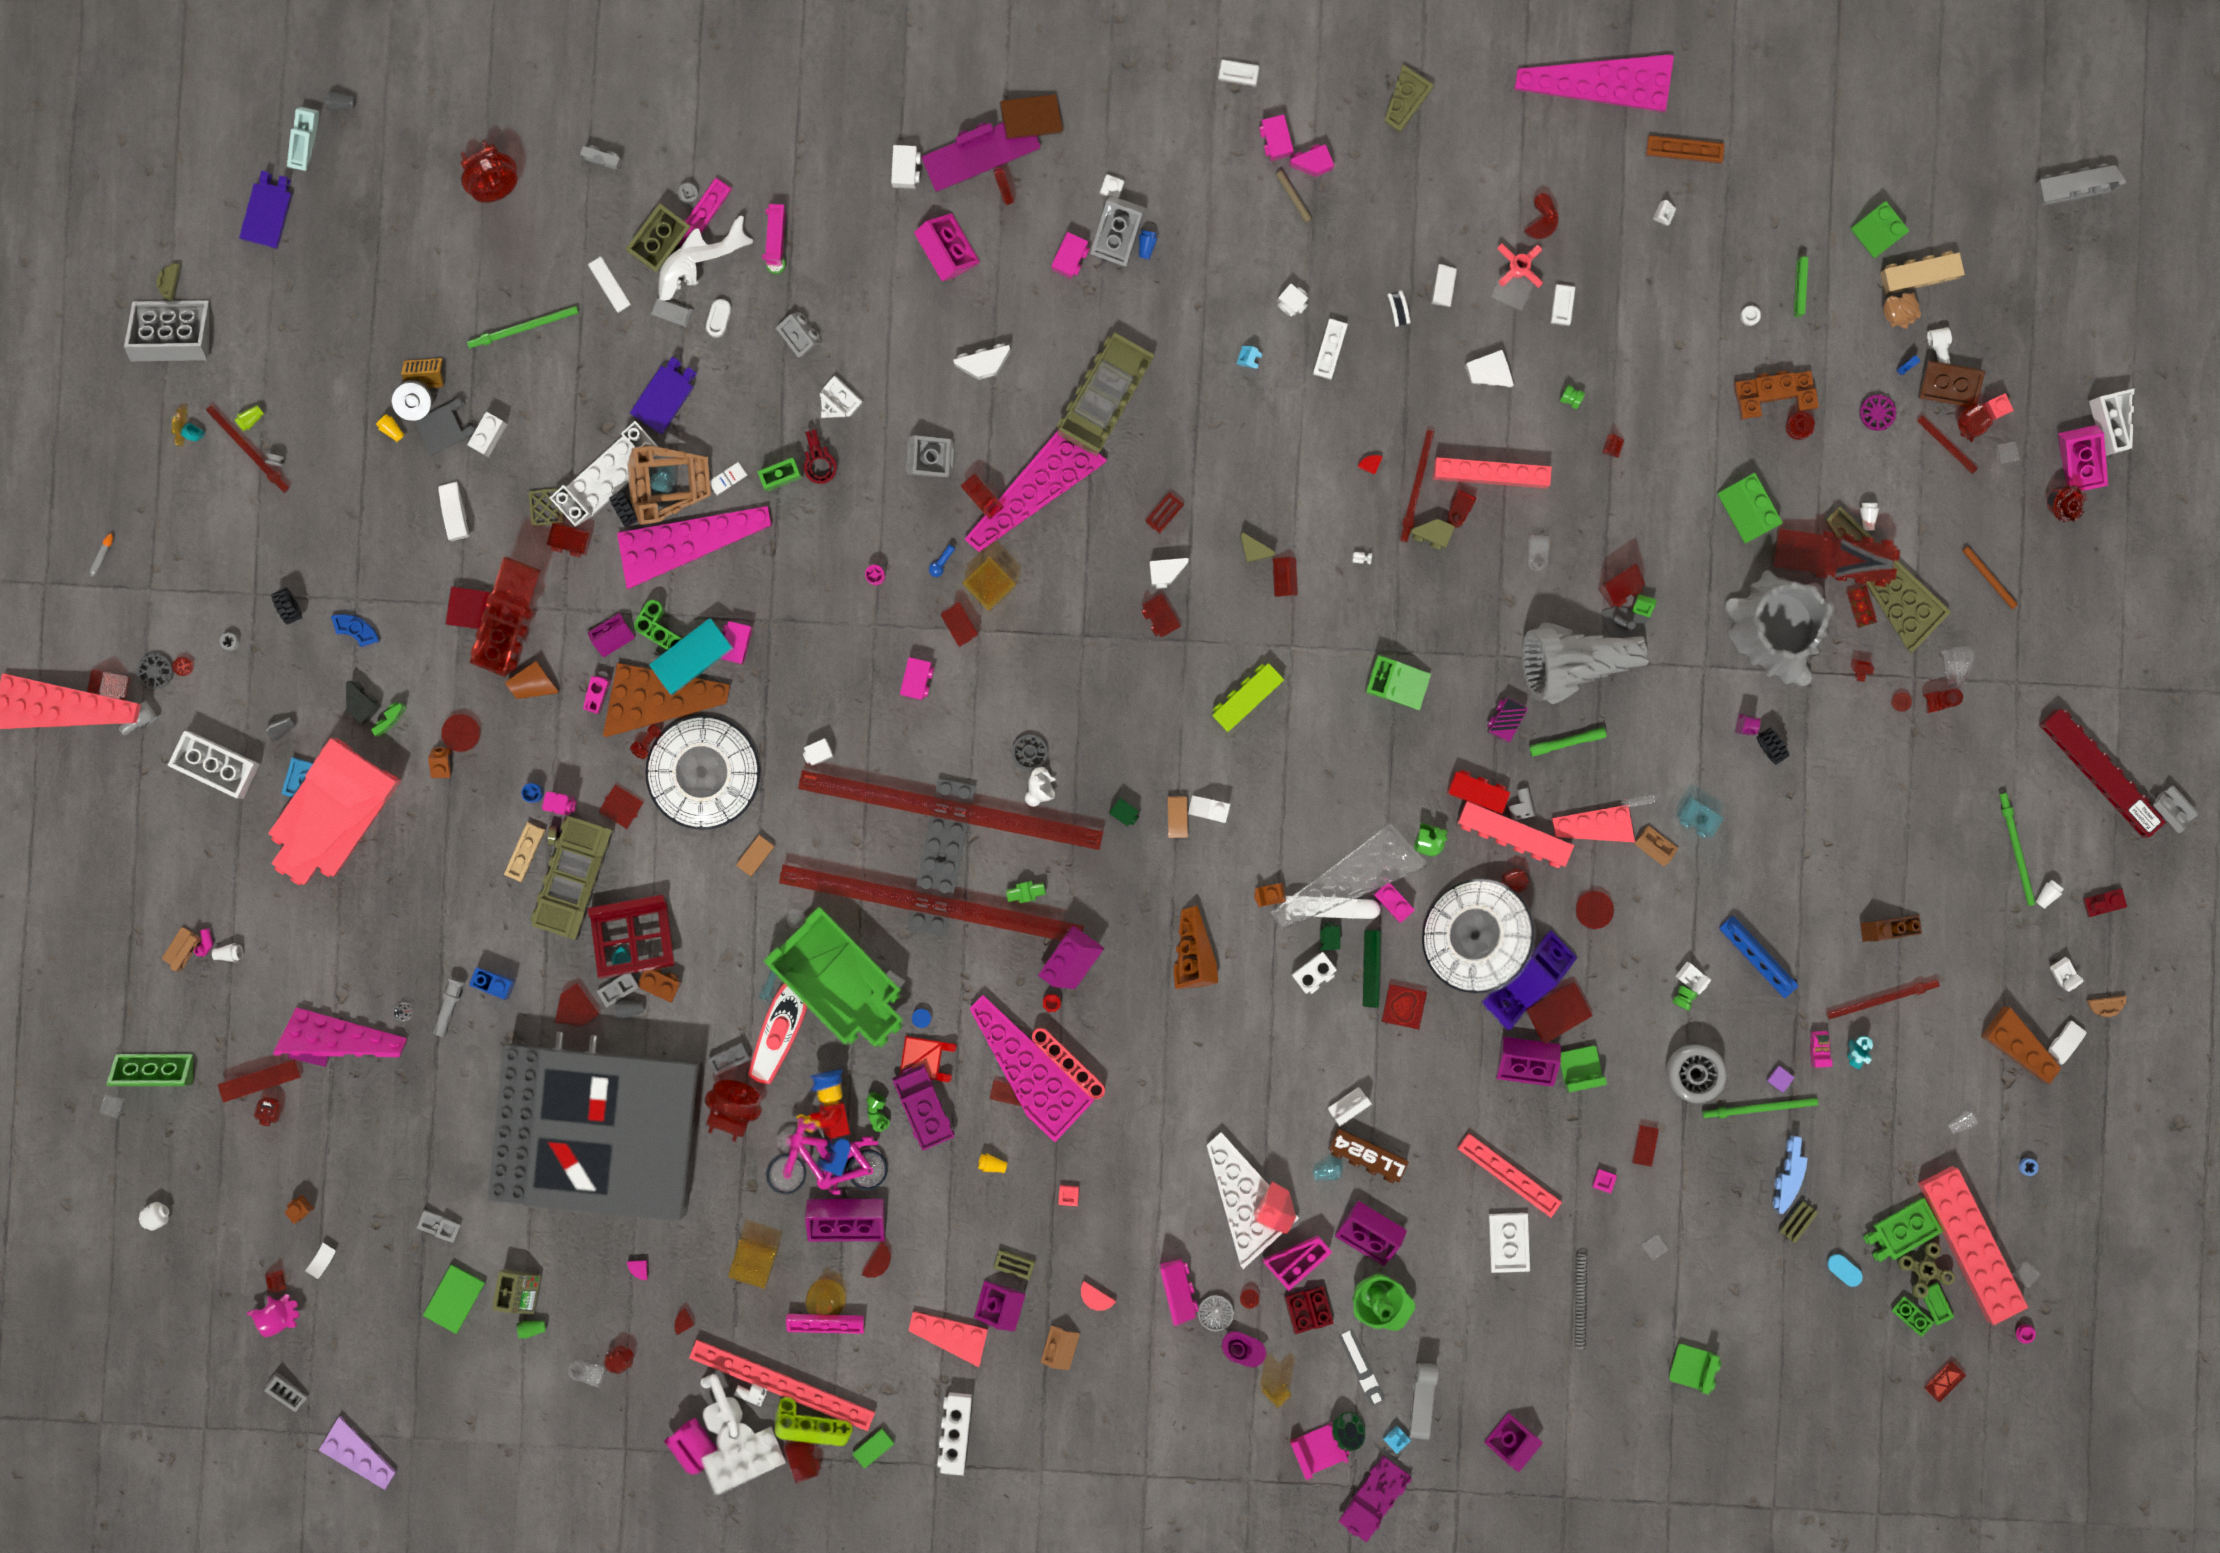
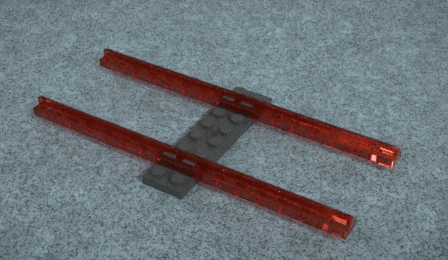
M802 770L798 789L929 815L930 820L915 891L784 864L780 872V884L911 910L907 929L946 936L949 918L1063 941L1073 926L1083 932L1084 925L953 899L968 824L1100 850L1103 831L972 805L976 789L974 785L938 778L935 796L932 797ZM939 854L946 856L944 861L938 859Z

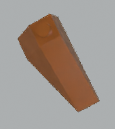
M1198 906L1181 910L1178 932L1181 938L1180 945L1176 947V952L1178 953L1177 964H1174L1173 969L1175 989L1206 987L1219 983L1216 960Z

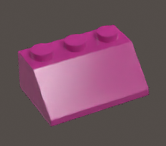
M952 213L928 220L914 231L915 236L942 282L955 278L980 263Z
M1182 1259L1161 1263V1275L1174 1326L1196 1318L1195 1312H1199L1196 1300L1192 1301L1191 1293H1194L1192 1282L1187 1281L1186 1275L1190 1274L1187 1263H1183Z

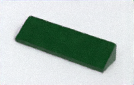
M1379 930L1364 931V1007H1379L1381 932Z

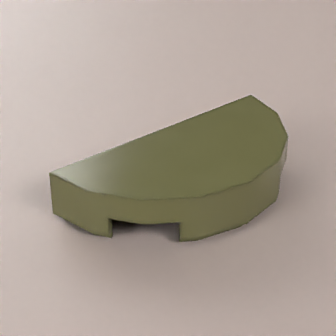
M170 264L163 271L161 270L157 277L156 286L160 294L172 302L182 266L180 264Z

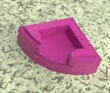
M647 1260L627 1261L628 1269L632 1275L641 1280H648Z

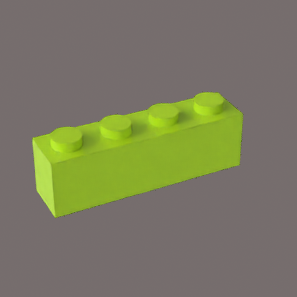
M1269 663L1266 666L1261 664L1255 670L1256 675L1252 679L1247 677L1240 684L1242 688L1238 692L1233 690L1226 697L1228 701L1224 705L1220 702L1212 710L1214 712L1212 717L1227 733L1284 681Z

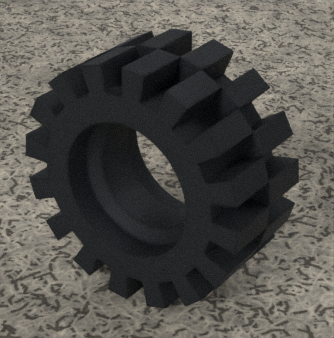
M623 490L609 497L614 510L626 528L638 522L632 504Z
M285 587L271 594L274 607L286 625L302 618L301 609L288 588Z
M1768 728L1756 736L1763 752L1766 753L1767 757L1775 765L1790 756L1787 747L1784 745L1785 743L1773 729Z

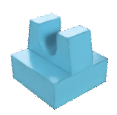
M1242 346L1236 364L1242 367L1257 369L1258 364L1254 363L1256 357L1261 358L1262 354L1253 346Z
M1398 1425L1383 1438L1396 1454L1411 1441Z

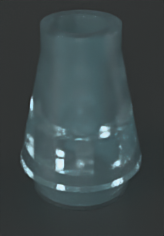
M1333 1161L1313 1170L1315 1181L1338 1180V1178H1342L1340 1163Z

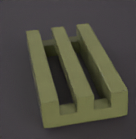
M1801 1200L1779 1232L1793 1243H1796L1818 1212ZM1803 1207L1806 1208L1787 1233L1786 1229L1789 1227L1792 1221L1796 1218V1216L1799 1214ZM1811 1212V1214L1808 1216V1218L1805 1220V1222L1802 1224V1226L1799 1228L1796 1234L1792 1237V1234L1795 1232V1230L1798 1228V1226L1801 1224V1222L1804 1220L1807 1214Z
M999 1249L993 1268L1030 1280L1036 1261ZM1001 1255L1030 1264V1267L1001 1258ZM999 1262H1002V1263H1005V1264H1008V1265H1011V1266H1014V1267H1017V1268L1026 1270V1271H1028V1274H1024V1273H1021V1272H1018V1271H1015V1270H1012V1269H1009V1268L1000 1266V1265H998V1264H999Z

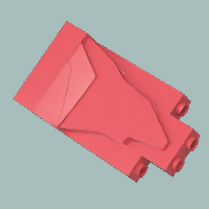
M330 738L306 774V779L268 833L272 836V841L279 845L284 844L271 864L275 866L274 869L280 874L284 875L286 873L291 876L290 880L299 886L301 884L306 885L318 867L321 868L320 872L327 877H334L339 873L401 782L400 779L388 771L381 770L354 752L352 747L338 738Z

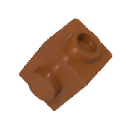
M437 747L431 749L428 757L431 778L451 777L450 748Z

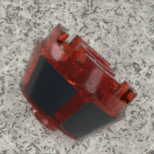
M2077 486L2057 487L2049 494L2047 507L2058 521L2075 522L2085 512L2082 509L2084 501H2087V497L2083 490H2080Z

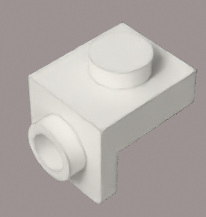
M2067 957L2050 967L2058 985L2068 992L2084 982L2077 975L2071 961Z
M1686 962L1675 976L1697 994H1701L1711 981L1709 977L1702 974L1689 962Z

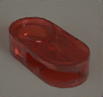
M1003 168L993 170L1005 206L1014 203Z

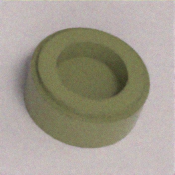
M549 826L548 845H555L558 831L557 826Z

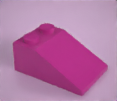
M2097 425L2058 433L2060 455L2067 486H2075L2068 487L2069 493L2072 494L2108 486L2104 432Z

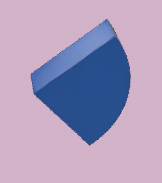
M1916 355L1898 368L1897 372L1900 375L1905 374L1919 363L1920 359Z

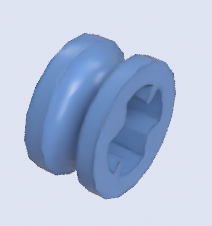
M2024 1158L2019 1162L2018 1166L2022 1174L2033 1176L2038 1172V1164L2035 1160ZM2026 1163H2032L2031 1171H2025Z

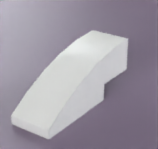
M458 482L439 486L440 503L448 540L455 541L470 537Z

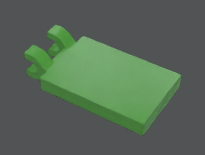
M1922 1197L1873 1225L1876 1231L1864 1235L1863 1239L1866 1244L1869 1243L1870 1245L1877 1241L1879 1242L1882 1249L1875 1251L1872 1255L1876 1261L1879 1260L1881 1262L1889 1256L1892 1260H1895L1943 1231L1925 1198Z

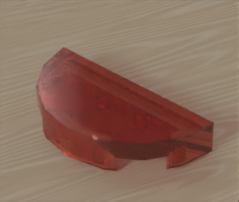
M1556 208L1525 229L1524 233L1533 239H1545L1551 236L1558 225L1559 215Z
M881 1242L861 1274L862 1276L876 1278L888 1269L891 1262L890 1252L883 1242Z

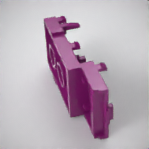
M924 1064L913 1069L912 1067L908 1068L902 1074L892 1077L902 1106L913 1128V1136L918 1140L922 1151L954 1138L955 1133L951 1129L949 1117H946L942 1109V1103L939 1102L934 1090L933 1081L930 1079Z
M1382 1456L1377 1465L1371 1468L1369 1476L1353 1496L1351 1503L1338 1520L1340 1524L1348 1529L1349 1533L1355 1537L1357 1535L1366 1543L1376 1529L1380 1528L1382 1518L1394 1506L1393 1503L1398 1496L1404 1493L1406 1485L1412 1481L1411 1475L1385 1456Z

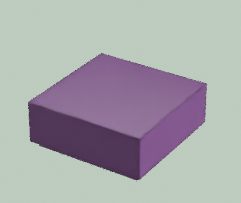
M1777 1066L1767 1079V1082L1784 1093L1795 1077L1782 1067Z

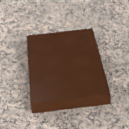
M1056 94L1000 101L1006 140L1063 132Z
M1927 360L1918 398L1976 408L1986 371Z

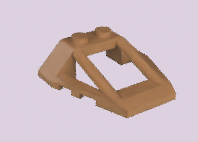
M651 445L632 448L627 463L630 499L640 525L660 522L665 517L679 512L680 509L693 505L711 495L708 457ZM653 455L675 458L653 459ZM688 465L689 492L651 495L648 467ZM682 500L660 510H658V506L656 503L662 501Z

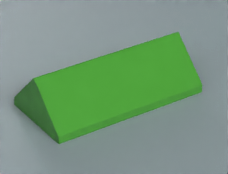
M116 1054L107 1080V1086H186L193 1084V1054Z

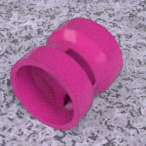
M871 565L866 569L865 577L870 584L880 585L885 580V572L880 566Z

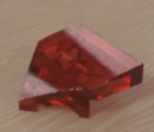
M577 983L560 995L554 1023L579 1027L584 1026L599 1015Z

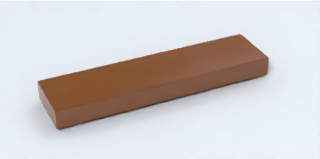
M1649 135L1647 138L1646 156L1722 164L1725 143Z

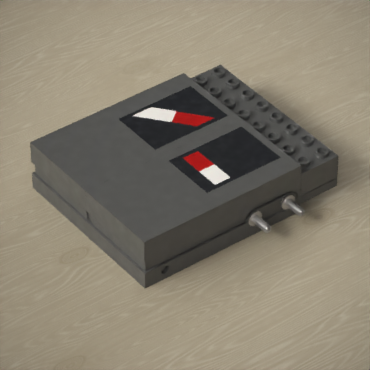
M557 1032L555 1047L518 1044L503 1046L488 1201L678 1221L687 1215L702 1062L596 1052V1035L590 1036L589 1051L562 1048L563 1032Z

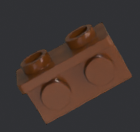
M661 968L644 971L637 984L639 988L672 1003L682 983L678 980L679 977L670 972L664 974L660 972Z

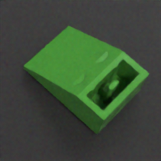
M1378 655L1375 659L1365 693L1420 711L1431 674Z

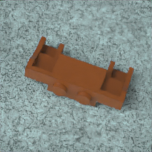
M1788 371L1776 372L1774 376H1769V373L1757 375L1758 378L1754 380L1740 381L1733 384L1740 420L1754 417L1760 418L1762 416L1760 403L1794 397L1797 412L1819 408L1811 371L1795 374L1788 373Z

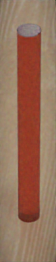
M1921 416L1917 420L1923 428L1972 474L1978 469L1927 419Z

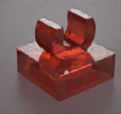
M1852 659L1851 668L1855 672L1857 681L1865 682L1866 674L1873 675L1875 667L1871 662Z

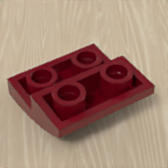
M450 587L445 625L486 630L491 592Z
M1324 1286L1284 1296L1294 1334L1334 1324Z

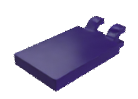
M261 170L260 184H253L239 238L278 249L293 195L288 192L291 180L287 177L279 176L278 186L270 184L273 175Z
M673 356L669 360L667 368L661 365L630 412V414L662 435L694 387L690 383L697 375L689 367L686 368L683 376L677 373L676 370L682 363Z

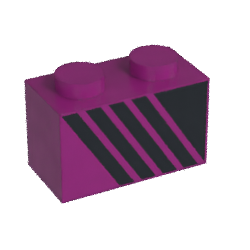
M1505 698L1504 701L1501 700L1496 708L1498 713L1496 717H1491L1487 727H1489L1488 733L1509 743L1528 708L1510 698Z

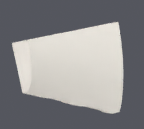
M1503 350L1465 364L1468 376L1473 384L1514 386Z

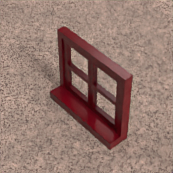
M664 895L587 908L588 916L591 919L597 976L599 979L675 966L668 906ZM658 913L660 932L636 936L633 917ZM626 919L628 938L604 942L602 923ZM661 937L663 956L639 961L636 941ZM629 943L631 962L607 966L605 947Z

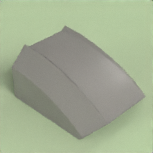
M917 435L909 437L906 459L907 475L950 478L954 471L955 447L952 439Z

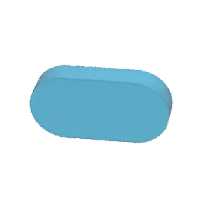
M1833 1254L1828 1258V1269L1846 1285L1855 1287L1861 1283V1271L1840 1254Z

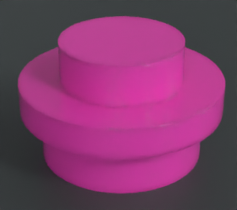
M2028 1324L2018 1326L2015 1333L2018 1341L2024 1344L2031 1343L2036 1336L2034 1328Z

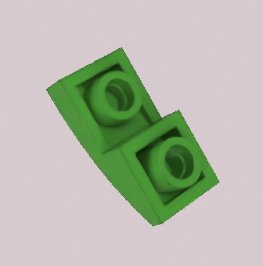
M396 702L387 707L388 711L384 712L387 720L382 719L374 724L376 727L371 729L374 736L380 737L397 723L406 709L405 704H398Z
M1905 1296L1892 1309V1312L1920 1337L1934 1324L1930 1318Z

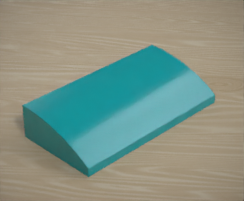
M709 618L649 665L668 692L674 695L734 648L713 620Z

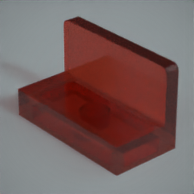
M960 602L952 605L953 607L941 613V617L957 645L961 647L979 635Z

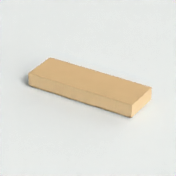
M530 822L526 823L504 875L523 882L546 831L545 829Z

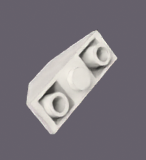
M998 344L992 350L987 351L984 348L975 351L976 354L968 356V353L957 356V359H954L955 367L978 380L992 377L999 373L1010 354L1009 345Z

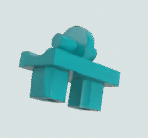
M1860 1036L1856 1042L1851 1039L1848 1043L1850 1051L1847 1054V1058L1850 1059L1849 1064L1860 1070L1864 1062L1869 1064L1872 1059L1869 1051L1873 1047V1042L1868 1036Z

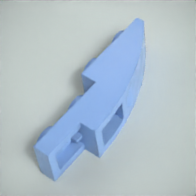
M1790 1135L1789 1140L1786 1141V1151H1788V1159H1785L1784 1162L1786 1174L1779 1173L1778 1177L1775 1178L1777 1195L1773 1198V1208L1780 1214H1783L1795 1199L1806 1171L1808 1158L1800 1156L1802 1138Z

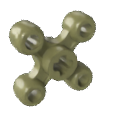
M1932 1242L1925 1246V1258L1921 1262H1916L1907 1255L1901 1256L1898 1259L1897 1264L1901 1270H1912L1918 1276L1917 1283L1912 1287V1294L1916 1298L1921 1299L1928 1295V1282L1931 1279H1937L1946 1286L1952 1285L1955 1281V1274L1952 1271L1939 1270L1935 1265V1259L1941 1253V1248L1937 1243ZM1931 1247L1935 1249L1934 1254L1930 1251ZM1904 1260L1908 1261L1907 1267L1903 1263ZM1929 1267L1930 1271L1924 1274L1923 1269ZM1946 1274L1949 1276V1281L1945 1280ZM1919 1287L1922 1288V1294L1918 1293Z

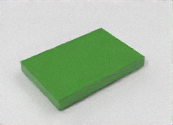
M451 1264L423 1316L457 1334L486 1282Z

